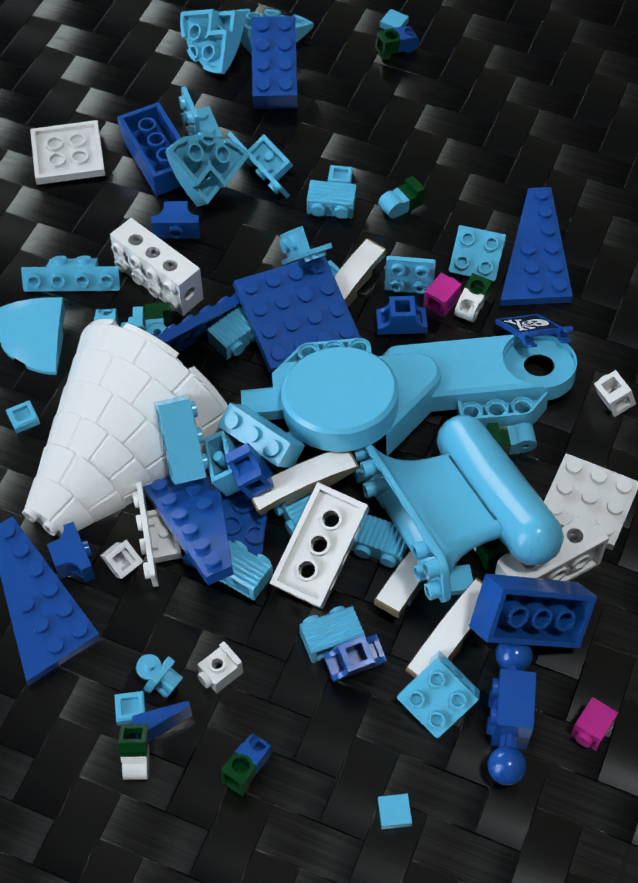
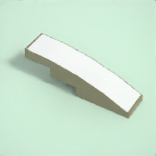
M368 238L355 250L334 276L347 307L357 298V291L371 278L372 270L386 256L387 249Z
M329 451L273 475L274 487L251 500L257 512L262 515L283 502L289 505L309 492H313L317 482L329 487L360 469L351 451Z
M411 550L374 599V605L399 618L408 602L414 599L423 583H427V580L418 582L415 578L413 566L419 563L415 560Z
M478 578L474 579L424 642L406 668V672L414 678L418 676L429 665L431 657L439 650L450 661L461 650L463 642L473 632L469 624L483 583Z

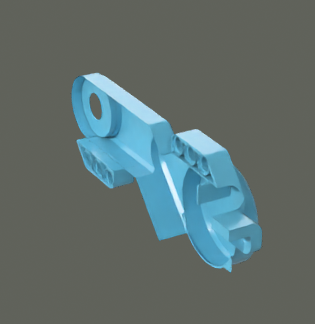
M503 335L393 346L382 356L372 354L369 341L363 338L310 342L299 346L272 373L273 387L241 390V404L246 405L267 420L285 419L286 425L289 428V432H287L289 435L302 443L320 450L331 452L353 451L367 447L386 435V451L388 456L434 411L457 409V416L470 415L478 419L486 428L487 423H498V426H512L519 423L534 425L547 409L548 400L564 395L573 386L576 376L577 357L574 350L567 343H561L557 337L551 335L533 337L534 342L537 344V347L526 348L522 340L515 335ZM533 355H544L553 361L554 370L546 376H534L525 370L524 362Z

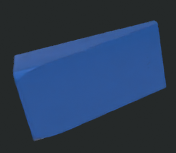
M185 701L133 715V724H148L150 741L191 717L190 703ZM135 733V734H136V738H137V739H141V735L138 734V733Z

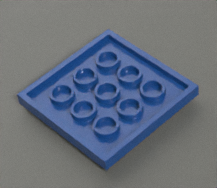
M325 256L307 262L301 260L237 279L233 282V287L269 373L274 372L302 344L361 338Z

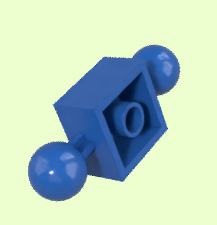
M499 643L496 648L495 657L501 670L498 679L493 678L492 690L489 693L488 707H491L486 731L487 735H492L491 746H499V748L495 749L488 759V771L496 782L502 785H513L519 782L526 772L525 757L518 749H527L534 728L536 672L524 671L532 662L533 654L530 645Z

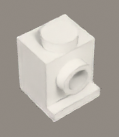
M616 370L602 376L594 383L597 394L614 417L636 404L632 390Z
M127 540L122 543L116 542L100 555L113 574L120 579L124 578L143 562Z
M222 642L217 650L197 664L199 671L197 674L198 679L206 688L211 687L216 694L243 673L242 661L225 642ZM219 664L222 665L221 668L215 669Z

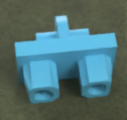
M146 654L139 658L136 664V671L141 678L149 680L143 688L148 694L155 689L167 698L183 678L171 668L175 661L168 656L163 664H161L159 658L153 654Z

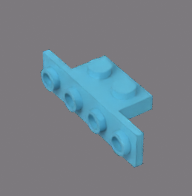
M230 131L227 135L250 155L246 162L251 167L254 164L258 167L255 172L264 181L267 178L271 181L268 186L277 195L281 192L288 198L290 195L277 181L293 164L265 134L247 150Z
M303 226L280 235L281 250L287 255L286 259L281 260L282 265L301 260L307 262L327 255L325 250L333 248L332 244L328 243L310 249Z
M86 255L79 256L76 259H67L66 256H55L49 260L46 267L21 268L23 290L26 292L118 291L120 289L119 266H98V258H91Z

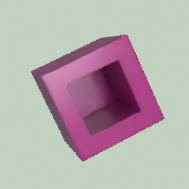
M441 273L425 290L423 306L444 317L458 302L462 284L456 279Z
M592 697L575 723L571 735L575 737V740L580 745L597 750L613 725L618 712Z

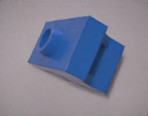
M164 201L163 211L158 215L151 216L152 233L160 239L200 238L199 215L189 212L188 201Z
M414 296L389 297L387 306L376 309L378 335L427 333L426 309L415 304Z
M249 443L224 455L226 463L236 478L238 487L250 499L274 487L272 476L275 475L273 467Z
M74 521L63 525L64 532L58 540L47 544L59 579L70 575L79 576L84 582L95 579L88 557L92 556V552L87 540L81 541Z
M377 634L369 637L363 635L342 643L336 649L323 654L333 683L387 662Z

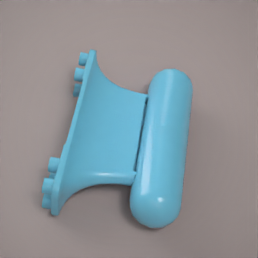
M470 415L454 416L447 420L440 428L436 441L440 456L420 460H400L384 455L372 444L351 451L357 462L360 461V469L353 472L356 482L366 481L362 483L365 497H376L411 550L415 560L419 563L413 566L416 580L418 582L424 580L429 582L424 584L425 593L429 600L439 598L442 603L451 599L450 575L455 564L470 550L489 541L500 538L517 560L529 566L544 565L556 557L562 547L564 534L560 522L488 429L478 419Z

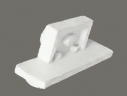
M140 481L136 482L137 492H132L135 508H140L141 514L136 515L138 531H143L144 538L139 539L142 555L147 554L148 562L143 563L145 578H151L153 587H157L159 584L155 563L182 558L181 547L157 511H147L145 493Z

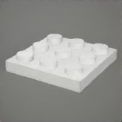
M98 120L30 129L37 185L105 176Z
M566 453L544 503L560 522L561 528L566 526L572 518L576 516L581 518L590 513L609 537L606 548L613 550L637 493L638 481Z

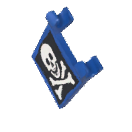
M539 314L495 319V324L519 337L526 348L537 347L533 339L536 336L556 334L561 343L572 342V339L568 336V332H573L572 326L561 327Z

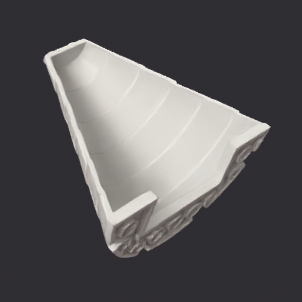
M113 319L92 321L81 333L76 355L73 358L68 379L63 388L58 410L52 422L37 475L33 480L22 514L30 522L34 523L37 521L50 535L55 536L57 534L61 537L64 532L63 525L74 521L76 529L79 531L98 520L126 508L125 506L134 502L132 492H137L136 482L141 481L142 486L152 484L155 480L170 476L154 402L185 395L190 398V402L195 401L198 417H194L196 428L200 427L203 441L205 438L223 430L218 427V424L228 407L227 403L196 367L187 369L177 358L179 353L157 337L128 323L123 327H119ZM230 435L240 446L243 445L242 442ZM200 443L202 454L205 453L204 443Z

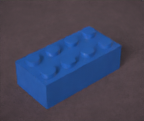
M295 16L251 17L253 109L297 108Z
M157 102L118 116L120 136L154 194L158 196L182 187L173 173L165 153L168 147L181 137L160 103Z
M485 573L469 627L483 640L491 643L580 648L597 596L578 582Z

